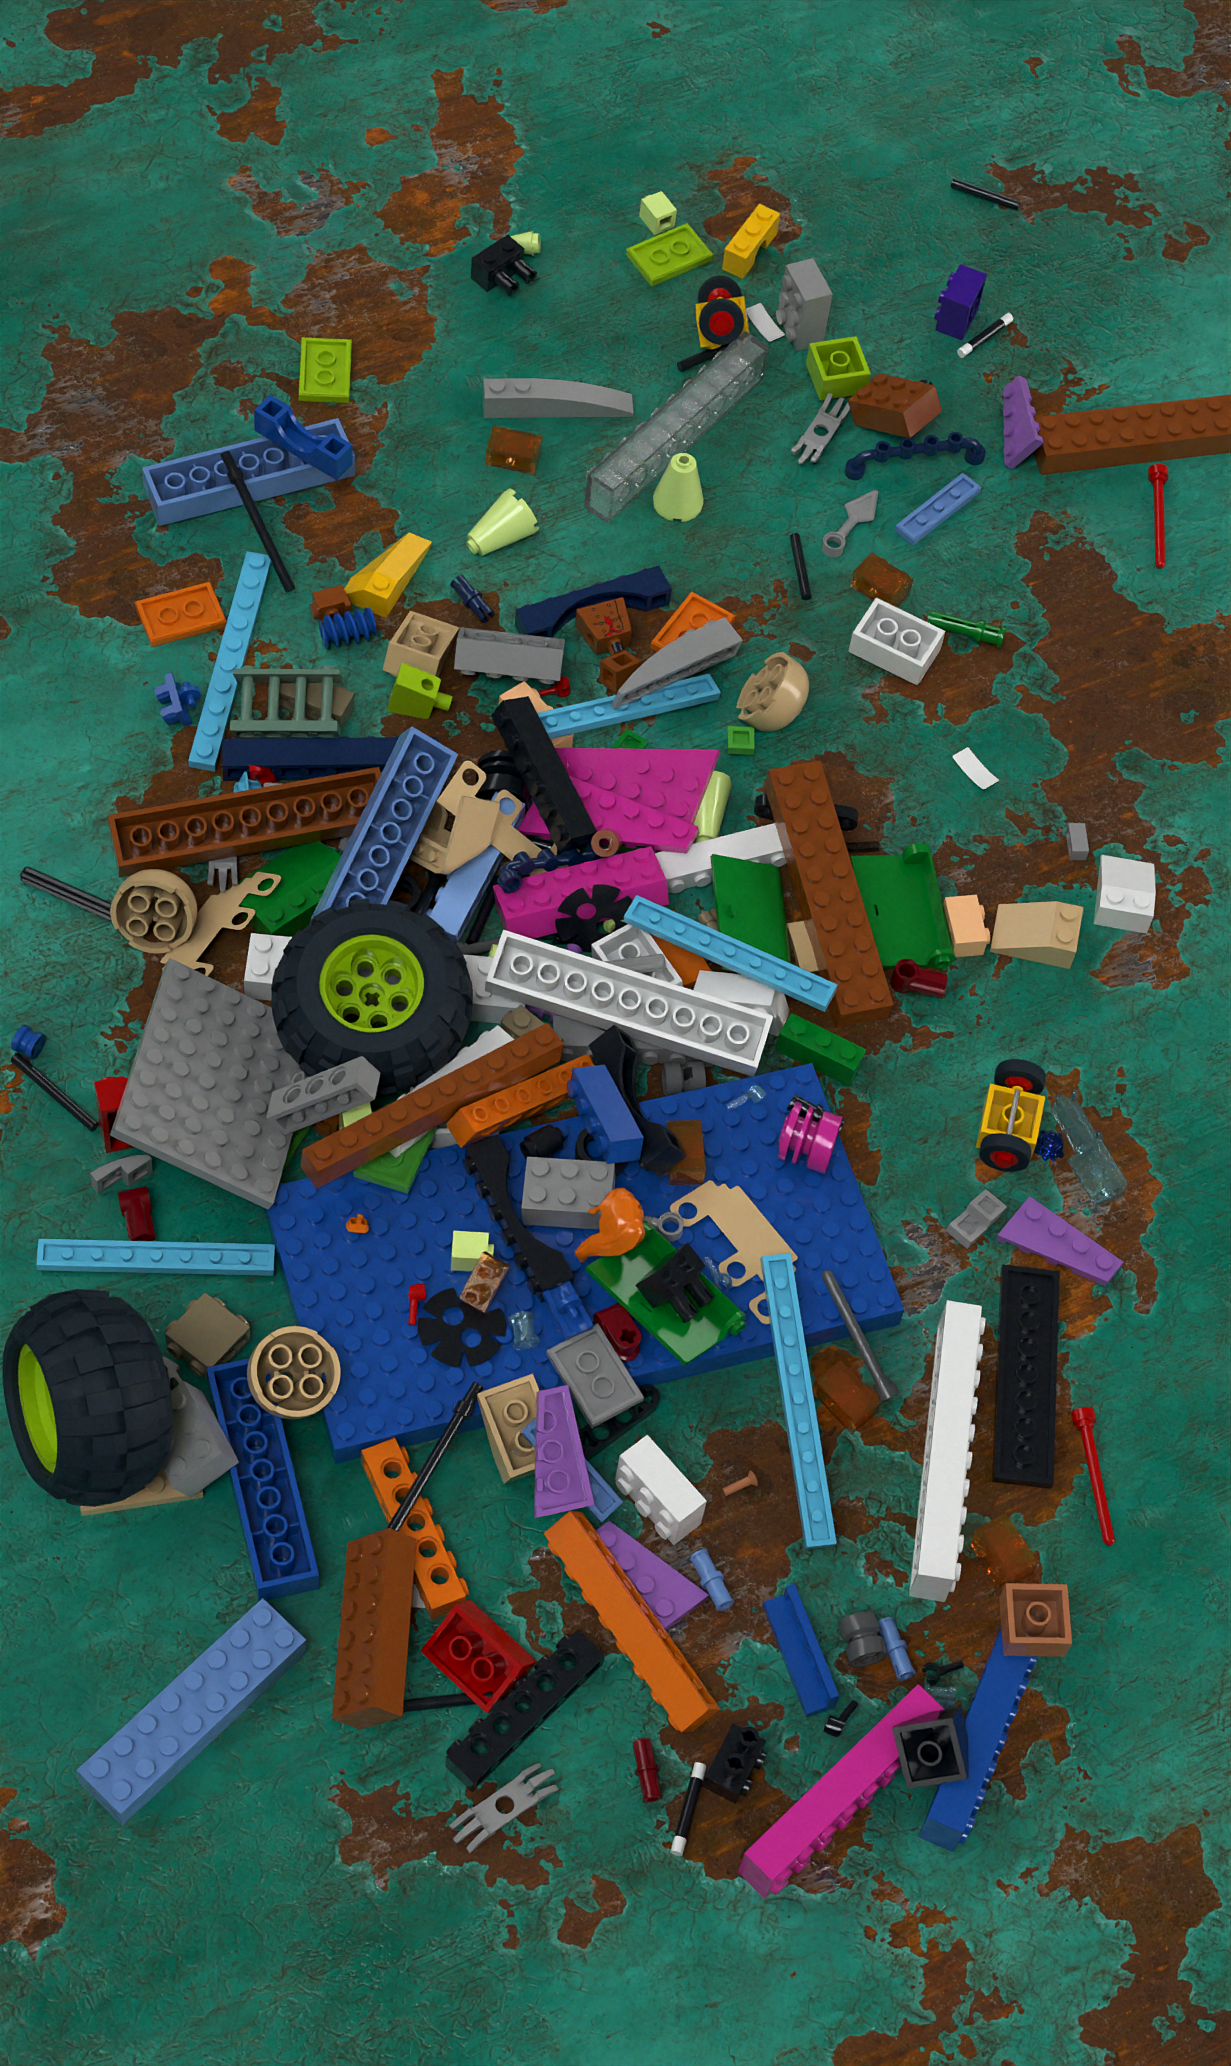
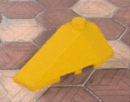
M410 532L351 577L344 588L349 602L363 609L369 607L373 613L387 618L431 548L432 541Z

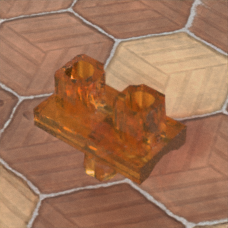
M486 1251L482 1252L459 1298L481 1312H487L510 1265L497 1260Z

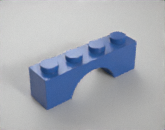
M269 395L254 410V429L256 432L333 479L338 480L352 466L353 445L333 432L327 437H319L310 433L298 422L291 407L272 395Z

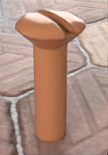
M750 1470L747 1477L722 1488L724 1495L728 1496L749 1485L758 1487V1480L756 1475Z

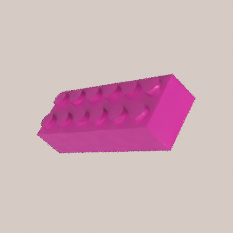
M652 846L521 878V887L510 894L504 893L499 884L493 885L496 910L504 930L531 939L558 933L555 920L572 917L558 912V908L567 896L580 888H584L589 897L592 898L593 885H610L621 890L614 903L626 896H630L633 901L635 896L638 895L661 906L669 905L667 881ZM589 903L582 904L577 909V915L581 919H590L596 913L595 906ZM603 918L598 922L610 920V918Z

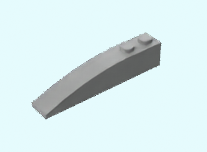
M537 378L483 380L482 401L484 418L634 416L632 394L607 387L580 382Z
M725 617L717 621L711 620L699 629L688 630L683 636L669 643L647 659L618 690L611 707L613 710L735 656L743 641Z

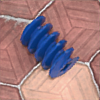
M369 607L364 609V614L359 609H355L353 616L349 611H345L343 619L339 613L334 614L333 621L329 615H324L323 622L319 619L320 635L326 649H329V642L331 640L336 647H339V642L342 638L345 644L349 645L350 637H353L356 643H359L360 635H364L366 641H370L371 633H374L375 636L377 635L374 615Z

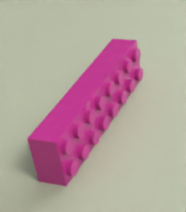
M918 1684L744 1853L738 1873L764 1899L771 1893L775 1896L778 1895L789 1883L787 1879L792 1875L793 1871L799 1874L811 1861L809 1858L814 1851L817 1850L820 1853L832 1841L831 1836L837 1828L842 1831L854 1819L852 1815L858 1810V1807L864 1810L876 1797L874 1794L880 1786L885 1789L896 1778L897 1775L895 1773L900 1769L901 1763L892 1727L929 1712L945 1709Z

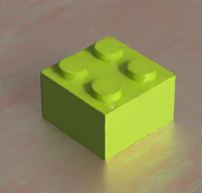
M857 336L809 343L806 366L819 401L825 400L828 393L833 394L832 399L853 396L860 388L869 383L871 373Z

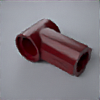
M905 958L897 962L890 978V985L898 993L905 994L914 991L942 999L948 975L921 968L915 961Z
M147 1186L118 1191L122 1217H125L130 1241L155 1240Z

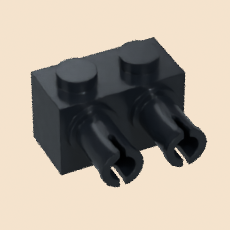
M506 235L472 257L471 279L486 292L499 286L509 296L519 288V283L512 279L511 276L517 274L524 282L529 284L530 281L533 282L536 278L537 271L524 262L525 248L509 235Z
M689 1243L666 1255L635 1285L652 1308L657 1307L663 1302H669L683 1323L692 1319L699 1312L683 1292L685 1288L696 1301L699 1308L715 1297L699 1277V1272L706 1265Z
M733 1723L704 1778L702 1787L736 1804L740 1795L746 1797L754 1782L753 1779L749 1778L753 1769L760 1770L768 1753L763 1751L766 1740L759 1737V1733L755 1728H741Z

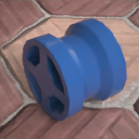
M24 1024L14 1035L11 1049L16 1052L22 1051L27 1058L33 1060L42 1051L46 1035L40 1032L34 1033L31 1027Z

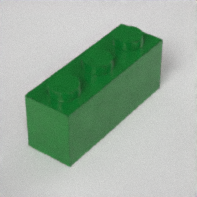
M793 1013L790 1014L781 1029L775 1051L804 1065L812 1063L816 1071L848 1087L851 1086L862 1067L866 1049Z

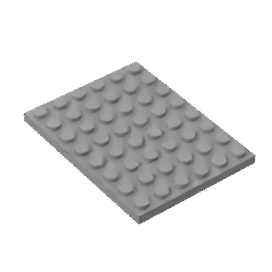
M169 958L161 975L110 1136L263 1208L269 1209L274 1203L293 1134L291 1132L284 1135L266 1119L273 1091L291 1085L294 1075L302 1071L291 1055L286 1053L280 1042L272 1015V1008Z

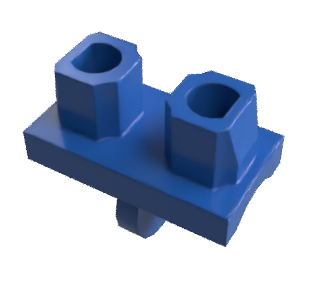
M172 672L164 675L166 683L154 688L161 704L172 701V704L160 708L162 718L167 725L177 721H181L184 726L192 724L188 707L193 708L196 706L195 702L201 697L200 689L197 686H191L190 682H184L181 686L180 683L175 682Z
M570 1281L555 1289L543 1292L542 1296L566 1340L593 1329V1323Z

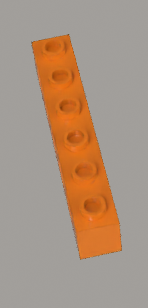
M588 1054L460 1108L446 1123V1126L459 1147L463 1148L572 1100L573 1098H570L567 1092V1082L571 1080L572 1069L595 1065Z
M396 1438L361 1450L362 1466L388 1524L400 1506V1503L396 1500L406 1496L417 1477L416 1472H410L407 1465L410 1462L404 1446L399 1447ZM389 1471H395L399 1476L397 1478H388L385 1474ZM420 1495L399 1532L416 1539L413 1581L430 1620L448 1614L455 1604L466 1601V1595L469 1594L463 1577L458 1578L454 1568H457L452 1552H446L442 1542L445 1541L440 1525H434L430 1517L433 1515L429 1500L427 1498L422 1499ZM418 1523L423 1528L419 1531H413L408 1526ZM428 1549L433 1551L435 1555L426 1558L420 1552ZM442 1576L447 1582L436 1584L432 1581V1578Z

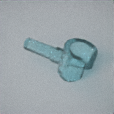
M754 1085L745 1094L726 1104L728 1110H732L745 1103L749 1098L757 1104L766 1095V1092L760 1086Z
M705 1257L703 1262L714 1279L713 1284L722 1291L718 1281H723L727 1288L730 1289L732 1285L731 1277L725 1273L720 1274L711 1259Z

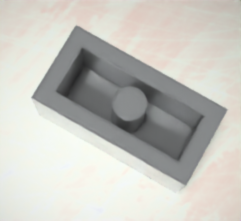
M1069 823L1065 832L1069 860H1086L1089 847L1085 823Z

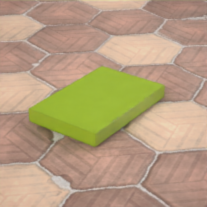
M688 223L626 249V256L651 287L713 261L712 252Z
M302 337L299 401L349 403L352 340Z

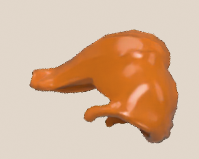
M625 1188L613 1189L607 1194L600 1205L588 1210L592 1215L601 1211L599 1220L600 1232L588 1237L575 1250L574 1255L581 1263L585 1262L590 1256L622 1255L637 1247L643 1240L645 1235L643 1209L634 1195Z

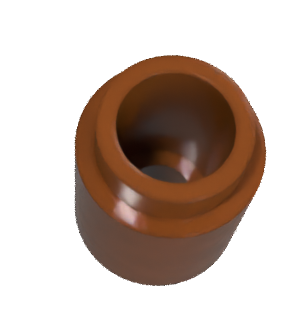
M613 829L600 830L594 834L591 840L593 851L601 857H609L616 854L622 844L620 835ZM603 838L609 840L610 845L607 849H604L601 845V839Z

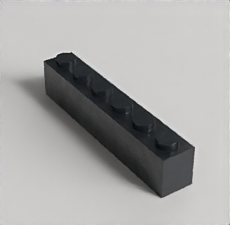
M529 696L502 700L491 717L516 764L518 772L527 786L529 794L539 810L540 816L550 832L552 840L555 842L559 852L586 847L597 830Z

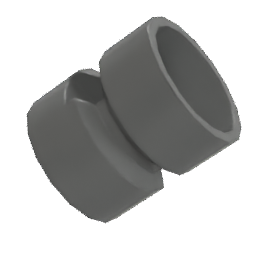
M702 1060L686 1061L683 1066L679 1062L662 1063L661 1076L664 1097L706 1087L705 1067Z
M859 1612L839 1621L838 1627L842 1641L848 1643L845 1652L851 1667L869 1666L887 1657L888 1653L882 1636H878L881 1629L875 1612Z

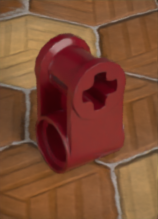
M616 1303L594 1313L595 1325L599 1324L621 1361L630 1362L636 1359L639 1355L641 1333L629 1312L622 1305Z

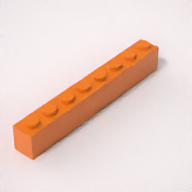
M569 1511L543 1534L549 1541L547 1543L549 1549L564 1562L566 1574L573 1581H577L582 1588L581 1594L585 1601L594 1606L598 1611L600 1623L607 1630H611L616 1637L615 1643L618 1649L623 1654L628 1655L634 1663V1672L650 1686L652 1698L659 1705H663L668 1712L670 1724L678 1731L694 1732L719 1711L720 1707L584 1513L581 1511Z

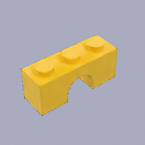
M759 204L726 246L722 269L743 279L754 265L759 247L761 246L766 249L777 235L780 213Z

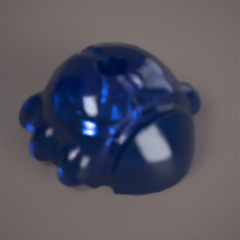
M1042 1130L1037 1138L1034 1153L1040 1155L1045 1161L1048 1159L1056 1161L1058 1157L1063 1158L1064 1141L1062 1134L1056 1133L1053 1130L1047 1132Z

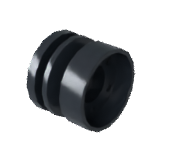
M496 750L483 754L478 759L477 767L484 771L486 780L475 797L491 800L495 792L499 793L501 790H507L522 803H525L526 813L529 808L530 794L510 752L507 750ZM476 772V783H475V784H477V782H478V780H479V776H478V773H477V772Z

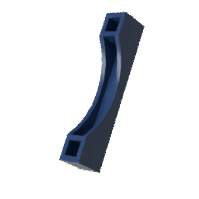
M660 566L644 568L633 574L621 575L607 582H599L593 586L573 590L558 597H550L535 604L524 605L516 609L515 627L519 634L553 638L567 622L576 617V609L623 597L626 608L647 612L669 605L672 588Z

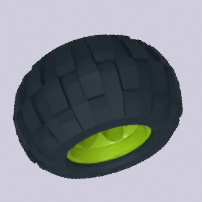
M369 898L351 900L348 902V907L332 911L330 907L313 917L311 924L302 931L299 930L284 948V954L275 968L272 980V1015L277 1035L286 1053L291 1055L299 1065V1069L307 1076L311 1077L363 1056L380 1072L376 1098L397 1095L398 1091L410 1087L415 1088L438 1072L446 1063L452 1061L461 1048V1043L469 1028L472 1015V981L467 969V962L460 948L444 933V928L428 915L424 914L422 917L410 911V907L407 904L388 900L387 905L369 904ZM367 968L373 974L369 977H362L358 972L361 969ZM390 976H396L400 979V982L391 985L385 980ZM347 987L352 990V993L348 996H341L337 991L340 988ZM377 999V1006L373 1004L367 1006V1000L375 1001ZM402 1002L407 1005V1008L404 1011H396L392 1006L395 1003ZM348 1014H355L359 1019L354 1023H349L344 1020V1017ZM377 1021H382L387 1025L385 1027L372 1028V1024Z
M74 1289L51 1294L32 1305L30 1311L20 1317L17 1323L14 1324L3 1353L2 1371L5 1403L11 1431L20 1457L32 1479L56 1499H66V1502L72 1505L91 1507L123 1501L146 1488L145 1485L152 1482L156 1473L161 1470L172 1442L173 1409L166 1368L156 1339L144 1318L134 1308L119 1297H109V1292Z

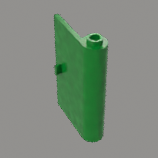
M925 843L912 844L905 848L902 855L850 856L883 969H894L897 962L905 958L915 961L921 968H948L955 961L956 957L930 846Z
M712 854L710 859L718 931L791 964L780 868L773 864H763ZM722 966V969H724V970H730V969H728V968Z
M645 1220L643 1221L645 1235L637 1247L622 1255L602 1256L586 1266L585 1271L671 1354L686 1366L730 1335L735 1337L740 1334L746 1327L744 1321L747 1316L701 1272H699L700 1279L715 1297L699 1308L696 1301L685 1288L683 1292L695 1308L699 1310L692 1319L683 1323L669 1302H663L657 1307L652 1308L635 1285L666 1255L675 1251L676 1248Z

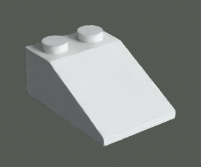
M1101 855L1093 924L1147 934L1154 916L1156 896L1154 864Z

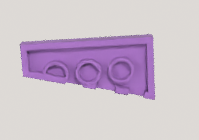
M1017 376L1003 389L1004 464L1010 469H1014L1044 443L1043 438L1038 435L1040 430L1039 424L1033 418L1036 413L1034 407L1030 406L1032 398L1027 379L1021 376Z
M1030 1196L996 1238V1241L1003 1244L1008 1242L1018 1246V1250L1027 1254L1032 1252L1044 1257L1046 1262L1055 1266L1060 1264L1070 1268L1072 1273L1105 1287L1123 1264L1122 1260Z
M568 1385L536 1392L534 1518L595 1505Z
M608 1521L596 1530L665 1630L708 1600L709 1595L611 1521Z

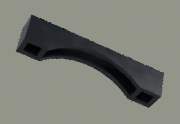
M613 1025L589 1044L593 1054L591 1060L595 1066H606L644 1137L640 1160H638L639 1164L645 1171L651 1170L661 1177L687 1157L677 1135L661 1124L648 1121L642 1112L635 1086L639 1054L631 1037Z
M496 1134L466 1146L465 1159H462L463 1167L468 1175H473L479 1197L481 1199L485 1198L488 1203L489 1216L494 1223L498 1222L504 1244L507 1247L511 1246L514 1252L513 1259L518 1270L525 1272L529 1291L532 1295L536 1294L540 1302L543 1303L545 1302L542 1296L544 1291L555 1289L568 1281L573 1286L575 1277L563 1254L534 1238L514 1214L506 1188L510 1157Z

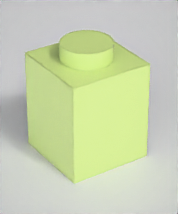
M662 191L641 199L639 216L654 235L675 227L677 210Z
M453 1231L451 1270L486 1272L487 1262H493L494 1244H488L489 1233Z

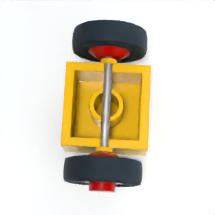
M722 275L707 279L699 289L698 304H695L700 346L707 349H715L721 345L729 343L731 345H740L745 343V340H750L745 298L742 296L738 284L733 279Z
M1009 1059L999 1063L996 1068L995 1084L990 1083L985 1097L975 1148L980 1149V1159L991 1168L1015 1172L1025 1169L1031 1160L1037 1143L1045 1096L1039 1094L1043 1091L1046 1081L1044 1070L1035 1063L1021 1059Z

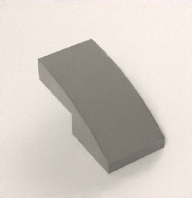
M148 1154L130 1156L99 1167L90 1173L91 1186L98 1195L120 1180H123L128 1187H131L153 1172L152 1158Z
M985 1189L969 1203L967 1209L949 1224L946 1232L968 1249L1006 1211L1007 1206Z

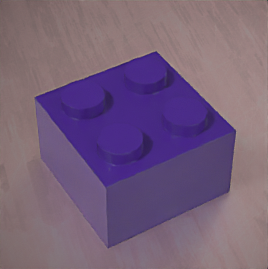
M962 264L959 265L956 273L951 272L946 285L948 288L942 289L938 299V303H941V305L938 306L934 319L938 320L936 331L963 340L980 307L987 278L986 273Z

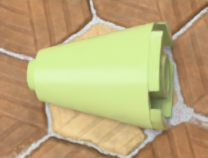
M678 453L672 457L653 494L655 510L667 520L673 521V518L681 519V522L689 521L695 518L702 510L704 498L696 460L687 453Z
M509 488L504 491L467 534L468 541L466 544L473 554L486 555L535 534L539 530V527H534L537 519L522 498L517 500L513 496L516 493L513 489Z
M713 771L693 825L699 828V833L693 843L718 838L732 787L730 776L722 772Z

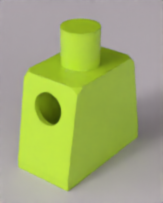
M401 663L387 711L428 719L433 707L448 711L453 696L438 692L441 682L439 677L406 663Z

